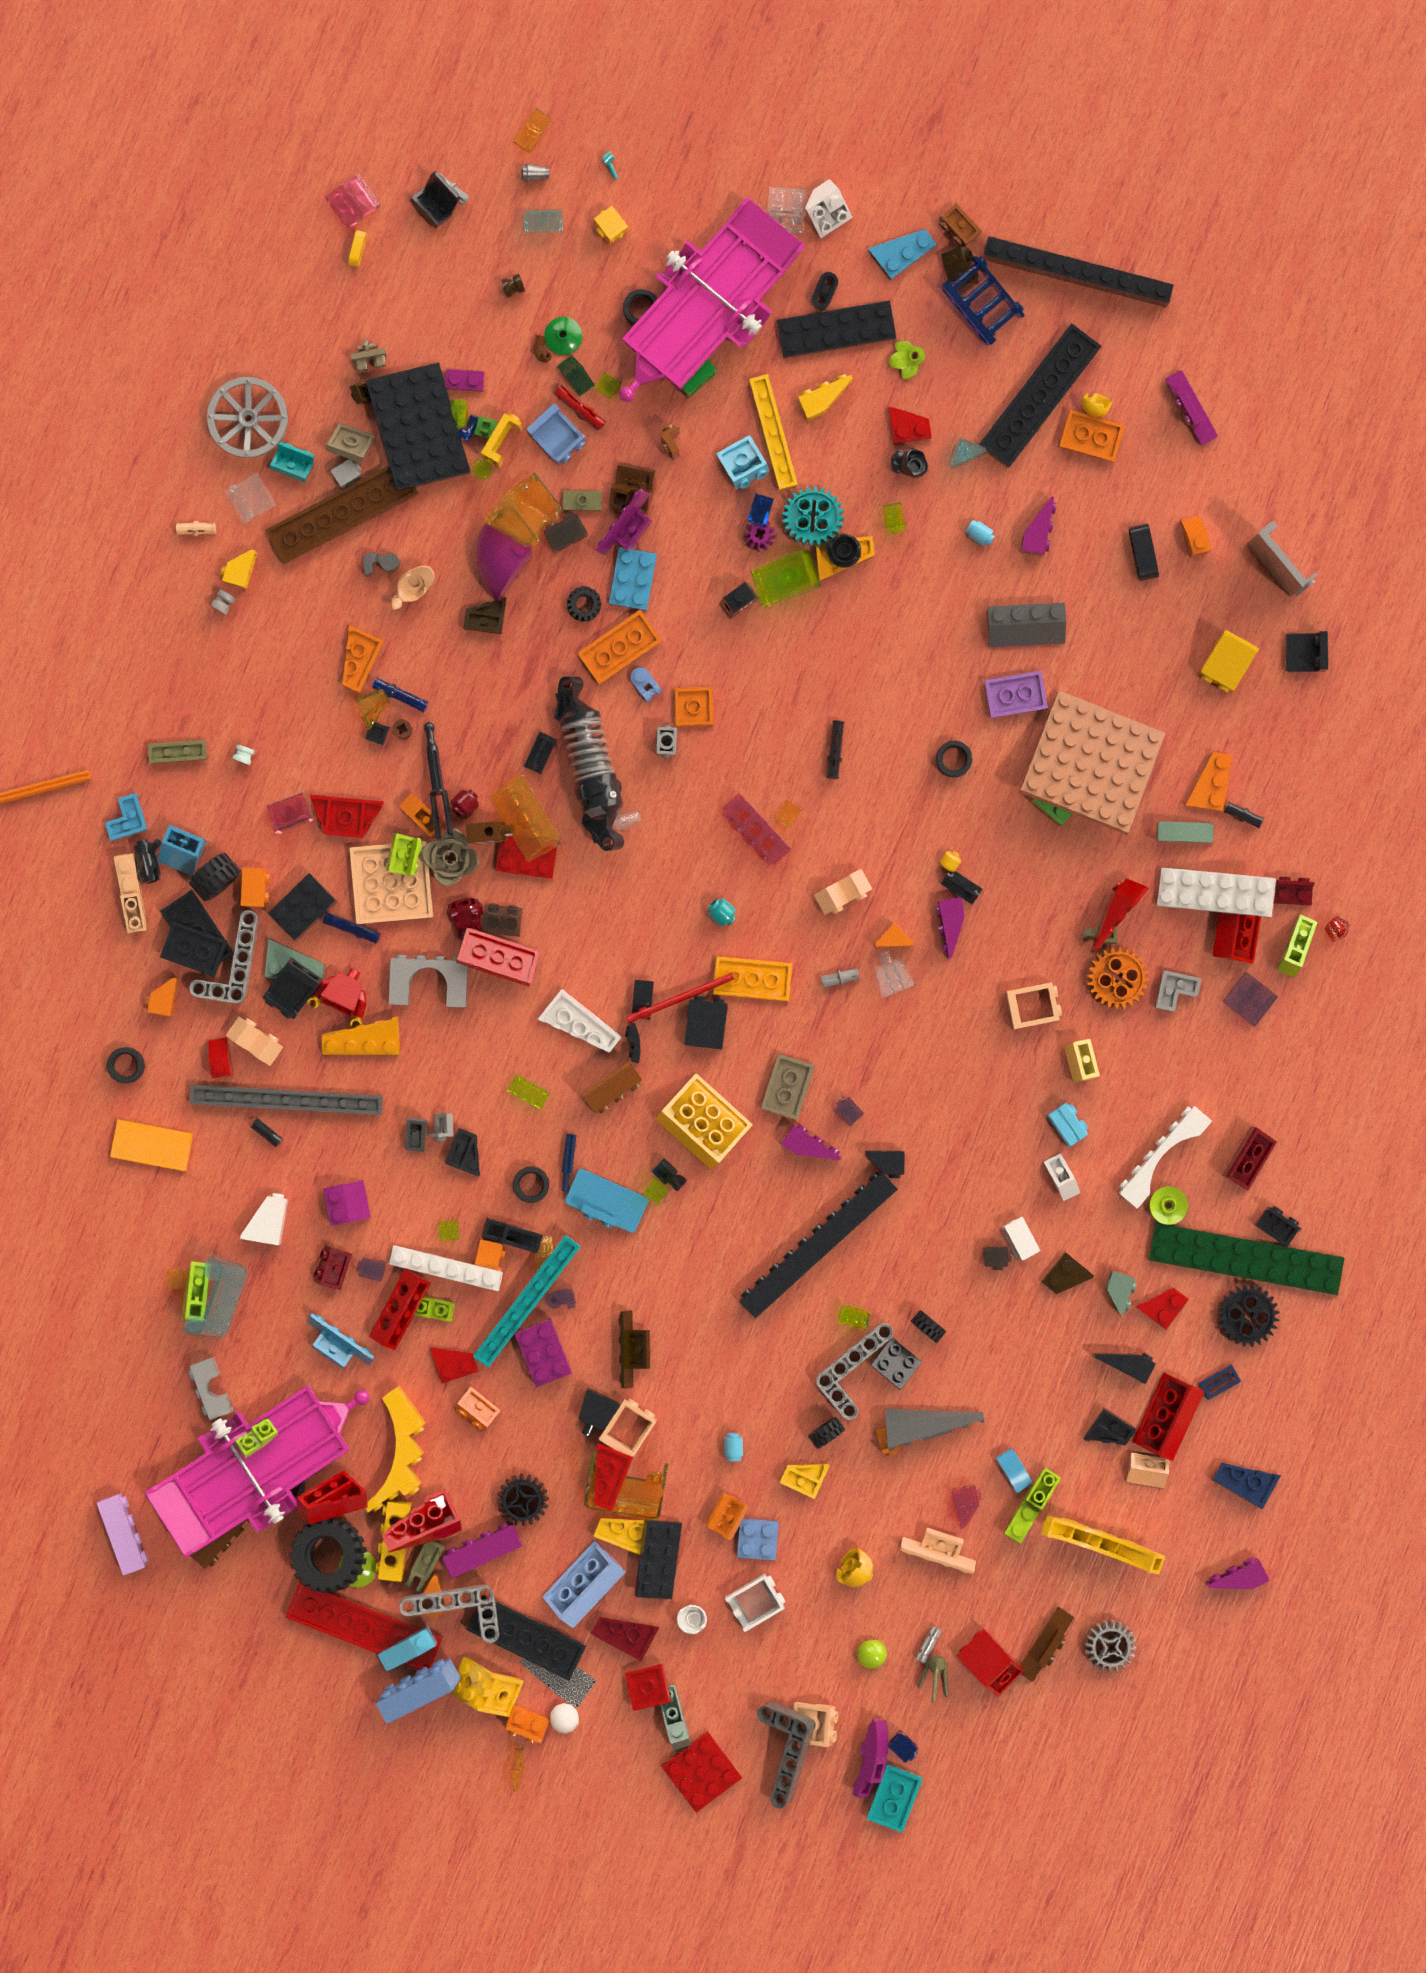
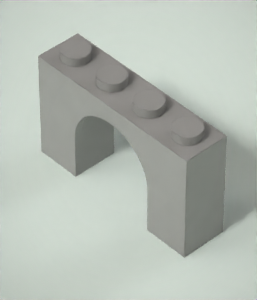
M395 955V958L390 960L389 1004L410 1005V984L413 976L422 969L434 968L444 975L447 982L446 1007L467 1008L469 967L457 964V957H453V961L445 960V957L434 956V960H426V956L415 955L414 959H407V955Z

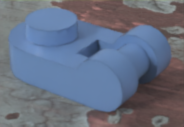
M636 668L632 672V683L647 703L652 700L651 697L663 692L645 668ZM650 684L652 688L646 692L643 687Z

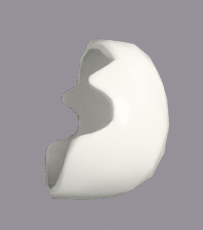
M688 1605L678 1612L676 1619L678 1627L687 1634H697L707 1624L705 1611L696 1605Z
M562 1703L555 1706L551 1711L550 1723L558 1733L568 1734L573 1732L578 1726L579 1715L572 1705Z

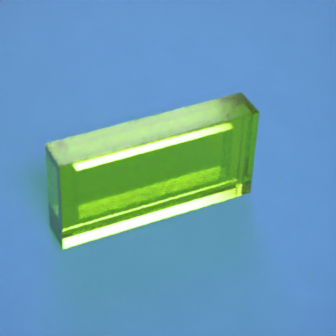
M518 1074L508 1089V1092L540 1110L550 1095V1092Z

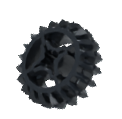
M520 1474V1480H517L516 1475L512 1476L513 1482L506 1479L508 1487L502 1484L500 1488L505 1492L499 1491L497 1494L503 1497V1499H497V1503H503L498 1510L502 1511L505 1509L502 1517L510 1515L508 1522L510 1523L514 1518L516 1519V1526L519 1520H522V1526H526V1520L532 1525L533 1517L539 1521L538 1513L541 1515L545 1514V1511L541 1508H548V1504L543 1503V1501L549 1500V1497L543 1496V1494L548 1492L547 1489L540 1490L544 1485L543 1482L537 1486L538 1478L535 1477L532 1482L530 1481V1474H528L527 1480L524 1479L523 1474ZM521 1485H528L536 1492L526 1493ZM515 1487L517 1497L507 1503L508 1492ZM520 1494L523 1498H529L525 1502L526 1505L523 1502H517L520 1499ZM538 1497V1507L531 1513L529 1502ZM520 1507L525 1515L516 1514L510 1508Z

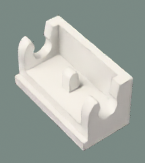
M1023 1217L1000 1227L1017 1261H1023L1040 1251Z

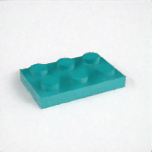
M886 1764L882 1781L878 1785L866 1819L903 1833L923 1777Z

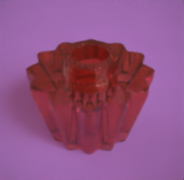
M1338 916L1334 917L1325 927L1331 942H1336L1338 939L1342 940L1348 934L1351 923Z

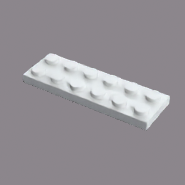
M1162 868L1157 906L1272 917L1276 879Z

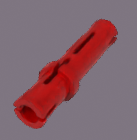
M561 385L556 390L554 395L576 411L582 420L588 421L598 431L605 425L606 421L598 416L592 407L585 405L564 386Z

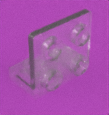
M769 187L767 213L789 232L804 233L807 189Z

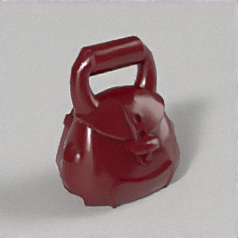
M466 898L448 904L446 915L455 925L458 939L463 941L464 934L461 935V930H466L467 927H475L477 931L482 932L480 918L483 914V906L478 899Z

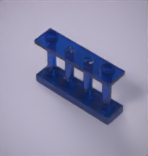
M973 256L971 260L974 265L955 282L944 281L939 288L986 346H989L996 341L994 338L995 332L1013 316L1016 315L1018 318L1025 316L1022 312L1024 308L1018 301L1014 302L986 267L988 264L981 256ZM980 270L986 280L967 297H961L958 293V288ZM992 285L998 295L980 311L973 312L970 308L971 302ZM1004 300L1010 310L993 325L985 327L982 323L983 317Z

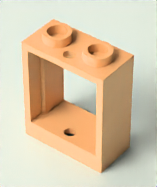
M1052 982L1005 992L1013 1029L1060 1020L1059 1016H1062L1060 1004L1057 1005L1055 997H1058L1057 987L1053 986ZM1047 988L1053 1017L1021 1023L1016 994Z
M624 1399L599 1437V1440L617 1451L634 1457L657 1421L654 1418L655 1414L647 1409L645 1411L638 1408L639 1404L632 1399L628 1401ZM625 1407L649 1421V1424L632 1449L608 1434Z

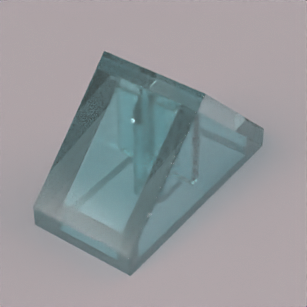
M959 438L949 468L952 469L986 454V448Z

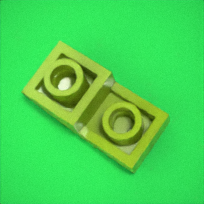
M423 1297L414 1315L452 1322L455 1303Z
M268 1418L251 1427V1432L235 1440V1445L245 1458L260 1450L278 1435V1431Z

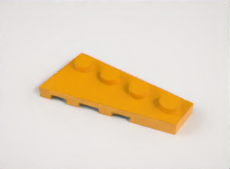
M399 1016L387 1021L381 1020L376 1021L374 1024L365 1026L363 1024L348 1030L342 1029L322 1034L323 1055H399L400 1053Z

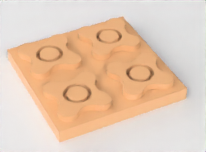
M421 841L422 849L427 845V841ZM391 844L350 848L356 924L433 917L429 867L423 861L421 852L417 858L418 869L416 873H414V876H406L386 871Z

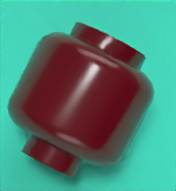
M460 790L451 800L452 812L459 818L470 817L479 807L477 794L472 790Z

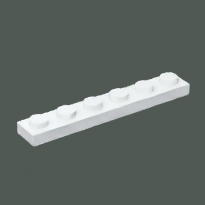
M393 1245L389 1262L390 1265L499 1291L503 1275L501 1271Z

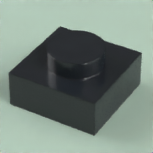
M371 721L365 739L384 746L390 727Z

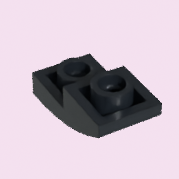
M631 1023V1026L626 1028L625 1037H628V1042L635 1043V1046L630 1047L629 1057L632 1058L631 1062L639 1063L641 1053L640 1037L636 1024Z

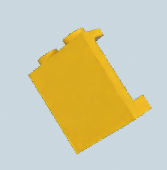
M511 413L509 415L503 414L481 452L484 460L499 469L504 462L502 456L496 452L510 428L522 432L523 428L519 421L520 418Z

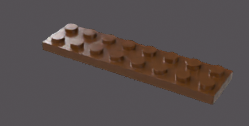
M387 466L265 529L284 565L419 495L416 487L396 492L390 468Z

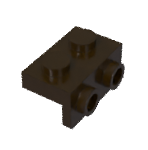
M960 246L941 254L951 291L979 284V274L974 267V256L969 247Z

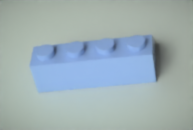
M594 1541L542 1597L563 1622L574 1628L626 1571L603 1547Z

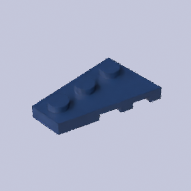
M1220 1463L1212 1481L1258 1508L1263 1509L1281 1475Z

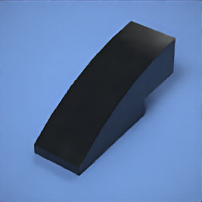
M488 1217L482 1233V1237L537 1254L543 1237L542 1234Z

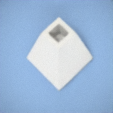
M830 179L813 189L805 209L819 237L822 238L853 217L839 188Z

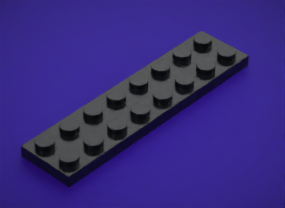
M1071 323L978 446L1007 468H1010L1102 346Z

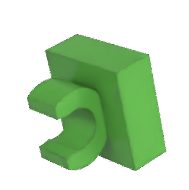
M480 416L474 435L489 440L498 425V421Z

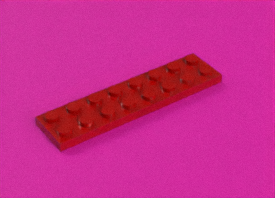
M302 1581L298 1583L285 1617L376 1654L422 1629L333 1593L312 1591L310 1587H304L301 1584ZM432 1632L437 1641L436 1646L403 1664L417 1670L424 1667L427 1669L432 1667L443 1636Z

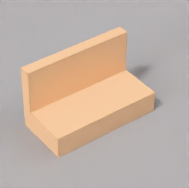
M1131 1453L1130 1468L1126 1482L1164 1488L1169 1475V1460Z

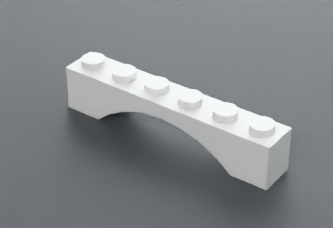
M1195 1106L1185 1108L1181 1113L1182 1118L1178 1123L1175 1121L1168 1130L1170 1132L1166 1137L1162 1136L1156 1142V1149L1153 1152L1150 1150L1143 1158L1145 1162L1141 1166L1137 1165L1132 1170L1131 1174L1133 1176L1128 1181L1125 1179L1118 1187L1120 1189L1118 1194L1134 1208L1138 1209L1149 1196L1152 1174L1163 1154L1180 1141L1200 1136L1212 1122Z

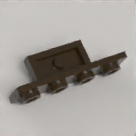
M632 1310L621 1311L619 1316V1344L621 1352L619 1356L621 1364L619 1381L622 1389L633 1387V1369H650V1330H633Z

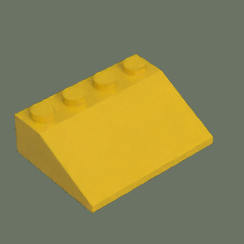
M697 1073L655 1118L711 1171L753 1125Z

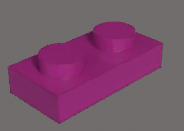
M446 369L445 386L447 390L484 392L485 372Z

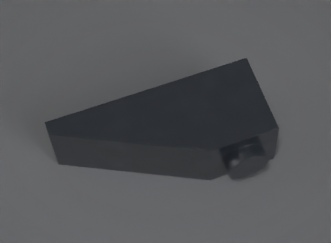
M1096 1352L1092 1355L1094 1358L1146 1384L1156 1365L1152 1361L1153 1357L1144 1352L1142 1355L1137 1353Z

